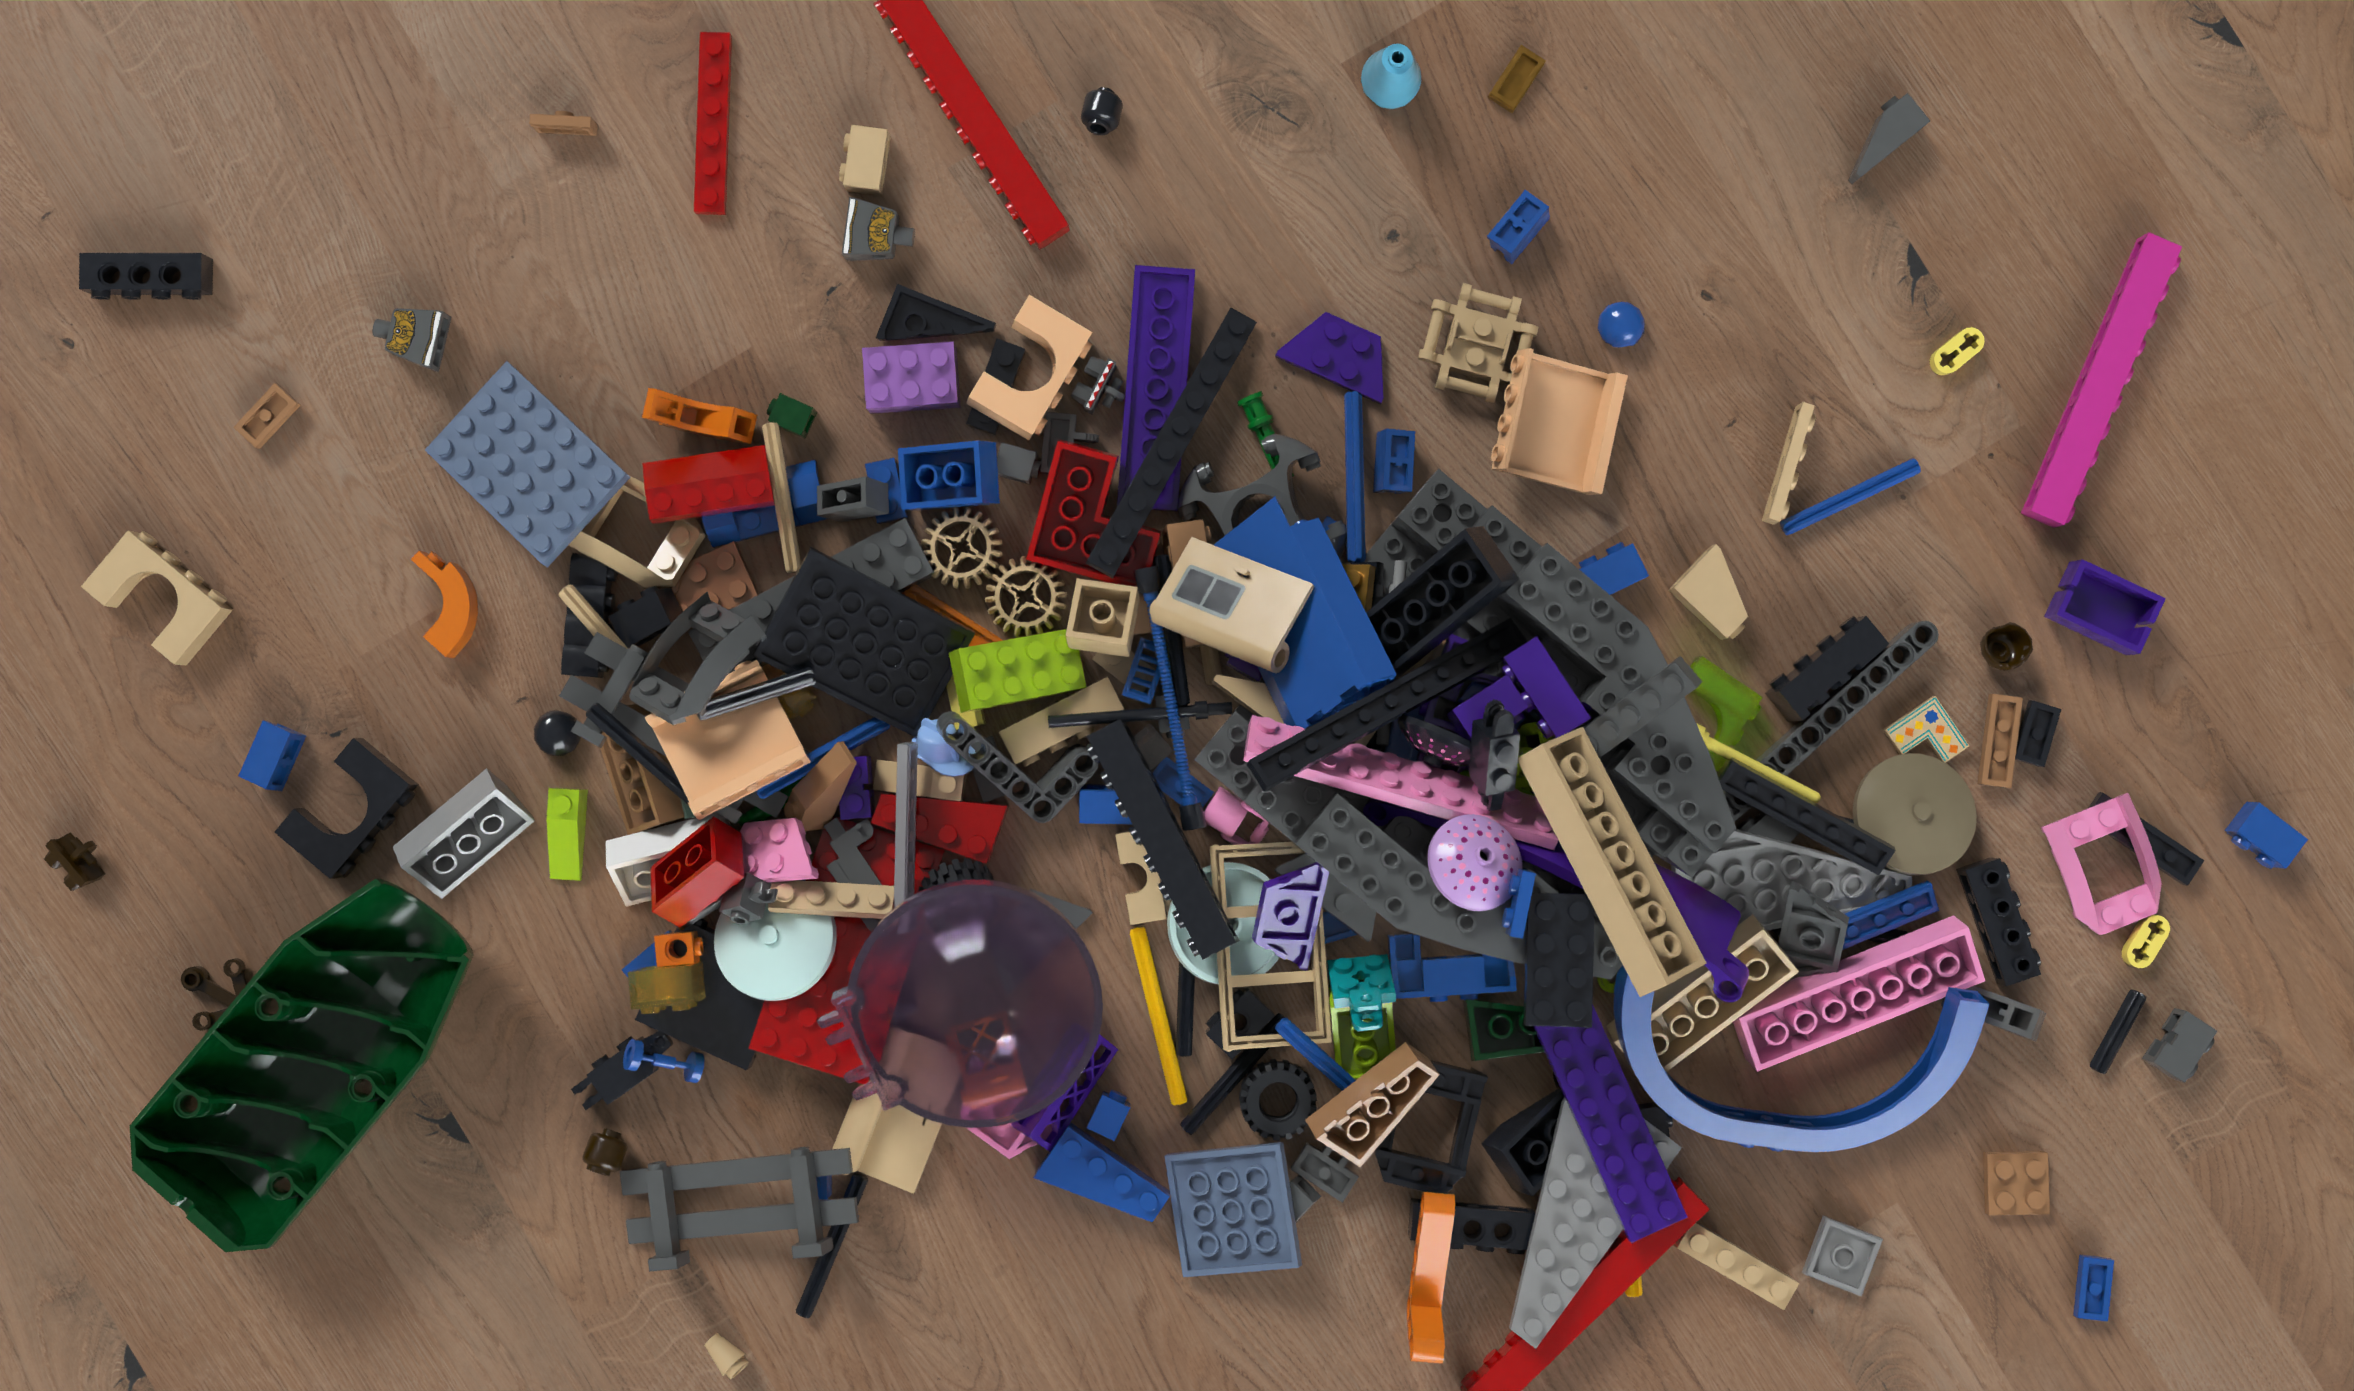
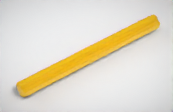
M1145 927L1133 928L1130 930V937L1171 1104L1181 1105L1187 1102V1095Z

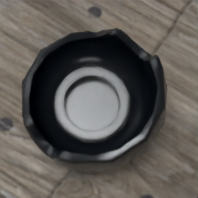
M559 710L549 711L540 716L534 726V740L540 750L551 756H564L574 751L581 740L580 736L571 732L577 721L576 718L567 712Z

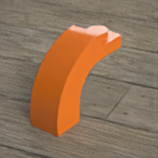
M648 388L642 418L657 422L662 426L697 435L751 444L758 415L735 407L703 403L662 390Z
M418 551L411 560L436 582L443 596V608L440 617L423 637L445 657L455 658L468 643L476 626L478 601L475 588L469 576L459 564L449 562L443 567L446 562L433 551L430 554Z

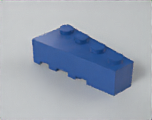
M1071 1122L1052 1151L1044 1158L1033 1177L1150 1222L1154 1221L1170 1197V1190Z

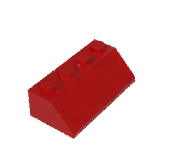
M765 445L642 463L649 520L652 524L775 506Z

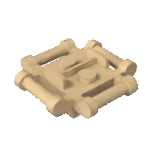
M1463 283L1457 305L1443 300H1433L1431 306L1433 314L1424 348L1420 349L1418 359L1439 365L1440 369L1435 388L1441 390L1449 388L1483 397L1486 402H1495L1499 382L1510 384L1512 372L1503 371L1512 333L1521 334L1517 351L1530 348L1533 337H1537L1538 326L1516 321L1522 298L1515 296L1512 299L1473 289L1472 285ZM1468 300L1508 310L1506 318L1468 309L1466 305ZM1446 314L1453 317L1444 351L1441 355L1437 354L1435 350ZM1449 371L1489 381V384L1485 386L1451 377L1448 374Z

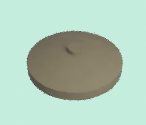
M1908 753L1884 760L1864 776L1854 797V825L1895 847L1896 851L1885 867L1901 874L1913 876L1927 875L1951 866L1966 852L1972 842L1976 829V807L1968 785L1951 766L1932 756Z

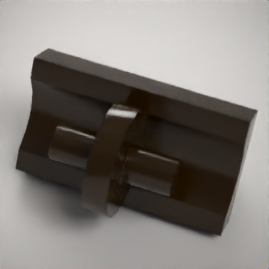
M68 833L59 839H51L45 845L49 852L44 860L50 867L55 869L63 867L68 872V875L64 878V884L70 891L98 881L106 874L96 863V858L91 854L97 848L93 841L83 844L78 837L75 838L72 833Z

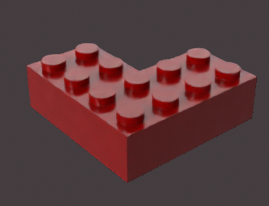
M1064 440L1057 441L1026 560L1108 583L1138 587L1134 570L1153 566V559L1156 555L1162 533L1161 530L1142 526L1113 579L1086 564L1087 559L1111 519V516L1104 515L1117 467L1118 455Z

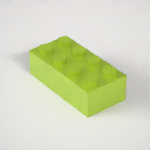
M1067 629L959 648L949 652L961 713L1086 688L1079 650L1068 647L1065 636Z

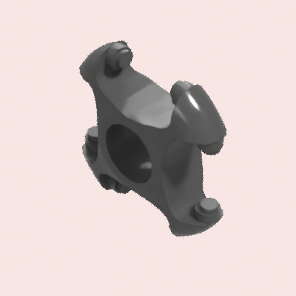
M1279 434L1269 435L1264 440H1261L1266 454H1271L1272 457L1280 456L1276 467L1245 487L1217 493L1211 492L1206 487V484L1212 482L1211 477L1215 476L1210 462L1195 465L1187 476L1179 495L1176 508L1179 516L1183 519V522L1197 517L1196 512L1200 511L1197 502L1202 501L1209 507L1224 535H1226L1239 525L1240 510L1245 502L1255 495L1266 494L1271 497L1276 496L1277 501L1284 510L1289 525L1292 526L1300 520H1305L1299 509L1294 490L1293 466L1298 462L1300 468H1305L1307 472L1321 467L1318 452L1288 436ZM1342 520L1328 525L1329 530L1326 531L1339 559H1341L1347 543V528Z

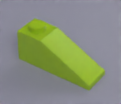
M549 788L547 837L550 879L582 880L588 790Z

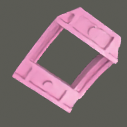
M2124 793L2041 827L2042 832L2045 833L2052 848L2051 852L2065 883L2073 908L2072 914L2074 918L2087 925L2089 929L2098 935H2103L2158 912L2162 885L2148 836L2129 793ZM2125 828L2138 858L2145 883L2094 903L2074 848Z

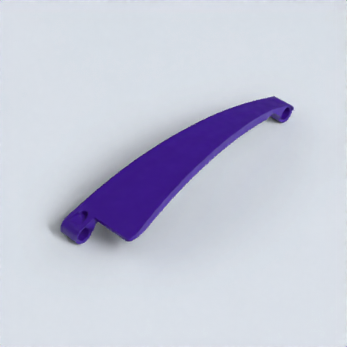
M1370 798L1363 809L1364 816L1376 826H1383L1389 820L1398 816L1411 817L1423 824L1440 828L1449 821L1374 798ZM1514 839L1522 860L1584 889L1559 840L1555 849L1551 850ZM1654 863L1707 963L1705 966L1714 978V994L1725 1002L1738 1001L1748 981L1749 969L1731 954L1727 948L1741 918L1740 912L1730 903L1696 883Z

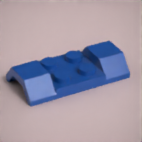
M816 460L787 466L786 473L795 527L827 520V518L817 516V486L820 485ZM775 506L702 516L706 534L713 548L727 545L733 541L739 542L779 532Z

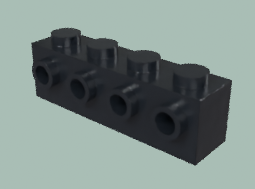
M1989 857L1956 869L1996 984L2009 986L2041 975L2039 969L2041 960L2036 949L2031 947L2028 938L2031 936L2030 928L2027 922L2020 916L2018 910L2021 906L2020 900L2016 892L2011 890L2008 882L2010 872L2005 862H2001L2000 858Z

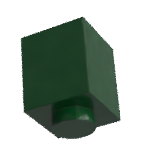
M780 393L777 399L773 398L770 402L767 415H769L768 421L770 423H778L779 428L806 439L817 411L809 405Z

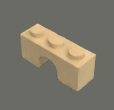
M1130 831L1116 833L1120 864H1139L1147 874V882L1141 890L1125 894L1130 925L1167 919L1166 912L1169 911L1170 900H1165L1158 887V884L1162 882L1158 873H1151L1143 856L1148 854L1143 844L1141 846L1140 844L1137 845Z

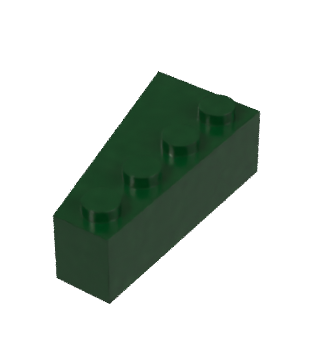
M1463 1000L1471 1061L1544 1052L1534 1027L1524 1025V1006Z

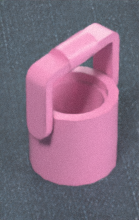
M1222 787L1218 788L1204 810L1206 824L1221 832L1222 838L1233 845L1261 843L1269 830V822L1243 800ZM1248 811L1263 820L1254 829L1249 842L1234 834Z

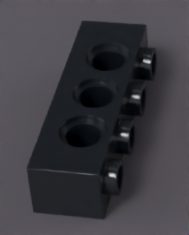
M79 253V289L91 294V298L99 300H109L111 295H121V298L129 300H140L141 295H152L151 298L158 300H170L171 295H182L183 299L200 300L201 295H213V259L202 253ZM117 271H120L119 280L113 283V275ZM150 271V279L143 284V275ZM180 271V280L173 284V275Z
M1416 1198L1410 1199L1408 1236L1411 1241H1416L1421 1199ZM1455 1202L1450 1249H1464V1245L1476 1246L1478 1251L1493 1252L1494 1247L1506 1248V1252L1511 1254H1525V1250L1528 1248L1535 1212L1532 1208ZM1475 1220L1479 1222V1228L1475 1233L1466 1234L1464 1232V1225L1468 1221ZM1500 1223L1509 1224L1508 1233L1502 1237L1496 1236L1494 1234L1495 1227Z

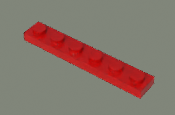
M700 32L694 188L695 214L726 215L732 35L725 32Z

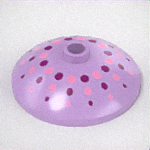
M1475 814L1454 817L1436 831L1428 849V867L1432 880L1443 896L1455 905L1472 911H1486L1502 905L1511 898L1512 895L1508 894L1510 879L1512 875L1517 876L1518 869H1522V859L1513 837L1496 821ZM1480 852L1486 854L1487 861L1480 857Z

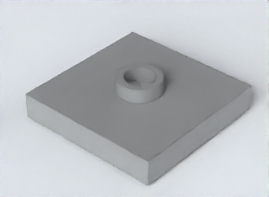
M1823 1215L1802 1273L1862 1297L1883 1239Z

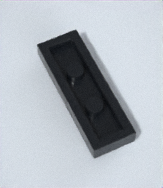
M996 339L985 372L1013 388L1026 349ZM973 407L966 422L968 426L996 435L1000 424Z

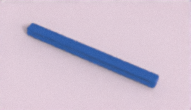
M1358 391L1346 392L1344 395L1347 560L1351 563H1361L1366 560L1362 395Z

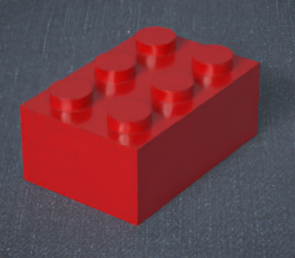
M713 816L650 867L652 912L681 928L688 921L697 917L711 903L716 902L731 887L739 884L744 878L741 832Z

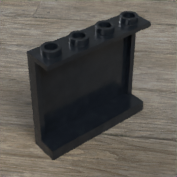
M700 919L684 930L676 928L674 933L697 930L698 937H702L704 953L700 956V961L696 963L658 967L635 1020L737 1067L748 1070L752 1067L756 1058V1051L749 1049V1045L765 1000H760L741 992L725 978L715 956V930L707 927L708 921ZM677 940L674 943V952L678 956L683 957L687 952L686 944L681 940Z

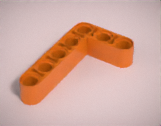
M1422 1193L1407 1300L1410 1361L1443 1363L1445 1339L1441 1306L1455 1215V1194Z

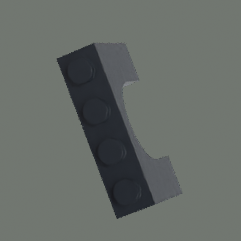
M353 738L334 760L338 766L360 783L366 793L368 807L362 823L355 830L347 834H340L329 829L305 808H295L274 832L329 879L345 878L356 867L354 861L361 853H367L376 843L374 837L381 829L383 831L386 830L396 818L394 813L400 806L405 807L415 796L413 791L419 785L364 738Z

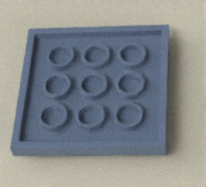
M1283 1142L1168 1153L1164 1156L1183 1277L1291 1269L1302 1266Z

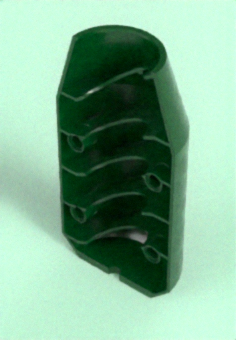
M374 879L280 944L129 1125L132 1171L171 1205L181 1208L186 1213V1218L224 1252L273 1247L430 1059L474 956L469 943L451 923L425 902L403 888L382 879Z

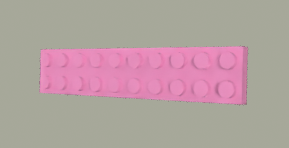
M1252 715L1248 726L1243 761L1248 762L1250 759L1305 729L1300 726H1290L1276 722L1269 717ZM1350 744L1294 775L1447 820L1467 814L1485 816L1503 826L1513 839L1554 850L1558 843V838L1536 796L1520 792L1517 789L1505 792L1502 809L1489 811L1487 806L1481 802L1478 788L1470 777L1460 775L1453 770L1432 767L1421 761L1415 762L1404 759L1390 752L1384 753L1373 750L1362 744Z

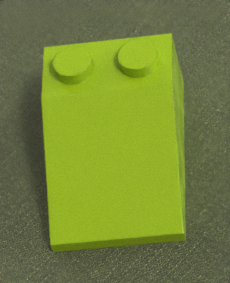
M1328 988L1335 1062L1357 1080L1396 1050L1392 1002L1382 1003L1383 1026L1381 1029L1357 1031L1352 1025L1350 1007L1334 1008L1331 988ZM1366 1018V1019H1363L1362 1021H1364V1022H1371L1372 1019Z

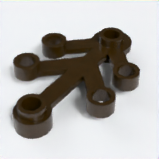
M239 958L230 959L223 966L224 973L232 979L235 995L210 981L209 972L202 966L189 967L184 970L181 975V983L186 990H200L229 1007L247 985L244 974L246 966ZM233 962L239 967L237 973L231 971L230 966ZM190 974H194L197 978L194 985L189 982ZM226 1009L211 1013L208 1011L197 1013L192 1020L193 1026L200 1031L210 1029ZM202 1015L208 1020L206 1026L200 1024V1017Z

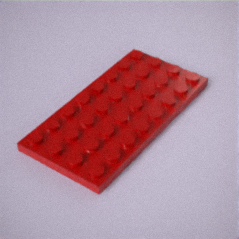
M836 816L832 818V820L837 818L846 832L858 824L846 819L841 820V818ZM873 828V836L858 846L857 849L880 883L886 886H894L895 835ZM826 829L822 831L812 860V866L818 870V878L806 879V881L837 883L826 867L834 860L839 859L830 845V842L833 840ZM919 842L915 843L914 925L904 931L893 930V917V920L890 919L873 932H870L861 918L834 916L837 939L835 952L828 969L819 981L804 993L790 999L764 1001L749 1049L868 1086L924 917L918 897L919 887H923L921 883L923 878H930L929 871L932 869L939 870V865L945 853L944 850Z

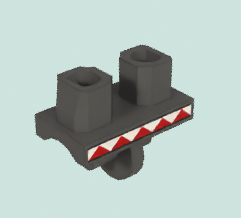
M1090 357L1084 373L1097 379L1093 389L1078 382L1071 394L1075 401L1083 405L1085 412L1093 415L1103 393L1106 396L1102 405L1110 408L1114 399L1123 402L1125 395L1119 392L1123 381L1115 377L1111 387L1108 386L1117 368L1115 361L1109 358L1107 361Z

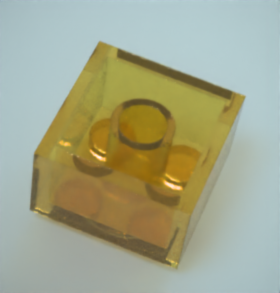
M702 961L662 967H640L628 972L631 1010L641 1009V1014L658 1013L660 1010L667 1009L666 1006H672V1011L689 1010L691 1007L697 1006L698 1001L706 998Z

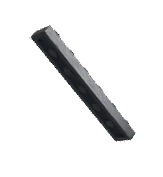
M1733 757L1719 777L1724 791L1877 875H1880L1896 851L1895 847Z

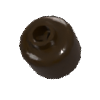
M604 1128L602 1134H591L582 1156L583 1162L588 1164L587 1170L605 1176H610L611 1172L620 1170L628 1148L627 1144L620 1140L621 1133Z

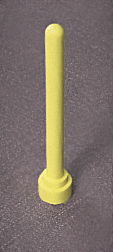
M1696 723L1708 750L1729 761L1733 757L1814 803L1820 801L1821 796L1818 792L1709 737L1710 733L1705 731L1706 728Z

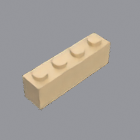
M1106 677L1001 730L999 734L1015 765L1022 762L1023 766L1026 767L1040 760L1039 753L1049 749L1052 754L1068 746L1065 740L1075 735L1080 740L1095 732L1092 727L1094 725L1049 728L1048 716L1125 709L1110 679Z
M1698 1222L1674 1244L1679 1250L1782 1310H1785L1799 1285L1788 1274Z

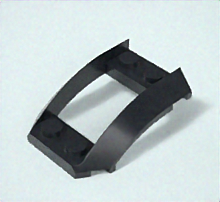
M1430 1060L1440 1075L1425 1093L1461 1101L1449 1162L1445 1163L1393 1150L1392 1144L1396 1126L1377 1147L1375 1155L1384 1182L1424 1192L1447 1194L1453 1188V1185L1466 1175L1471 1141L1482 1101V1093L1488 1076L1472 1067L1469 1070Z

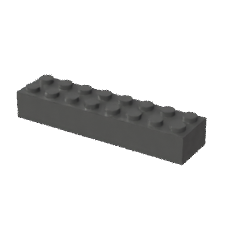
M906 518L831 556L900 593L932 578L931 575L934 573V568L930 565L929 558L924 554V549ZM794 576L729 611L744 619L751 615L765 632ZM696 629L688 631L704 661L719 642ZM760 640L748 649L749 654L737 665L745 661L753 662L755 660L759 662L761 667L767 664L753 657V653Z

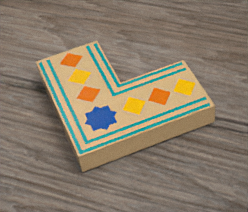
M1936 696L1930 697L1883 729V732L1899 755L1905 754L1926 740L1938 759L1946 763L1969 747V744Z

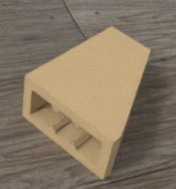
M1717 544L1712 545L1668 591L1720 640L1727 639L1729 636L1734 639L1745 628L1743 622L1748 615L1721 548Z

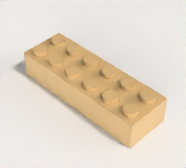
M1753 914L1736 927L1727 948L1731 954L1749 969L1748 981L1738 1001L1725 1002L1714 994V978L1705 965L1671 984L1655 990L1651 1011L1652 1038L1659 1061L1666 1072L1799 972L1789 956ZM1614 1019L1606 1027L1615 1044L1622 1050Z

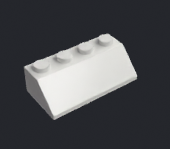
M713 813L701 820L693 818L607 840L606 868L625 906L651 901L650 867L713 816L731 826L729 820L717 813Z

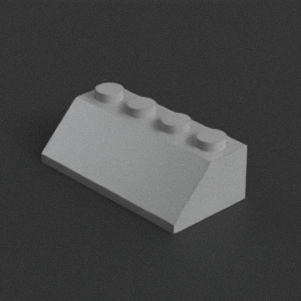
M486 768L393 846V850L400 867L442 899L535 820L509 787Z

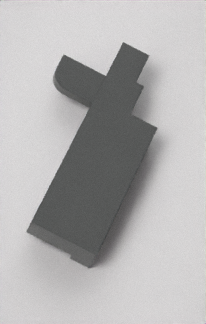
M837 818L824 825V828L833 840L830 842V845L839 857V859L826 866L836 882L882 885L857 849L858 846L873 836L874 830L868 819L866 818L856 824L847 832ZM861 918L870 932H873L890 920Z

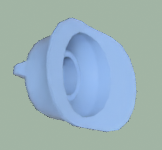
M924 718L921 721L917 738L913 737L911 742H917L918 744L917 758L942 775L955 777L969 773L974 767L945 742L937 731L936 724L938 719L930 720ZM952 723L948 725L946 734L957 732ZM970 745L968 753L974 754L976 752Z

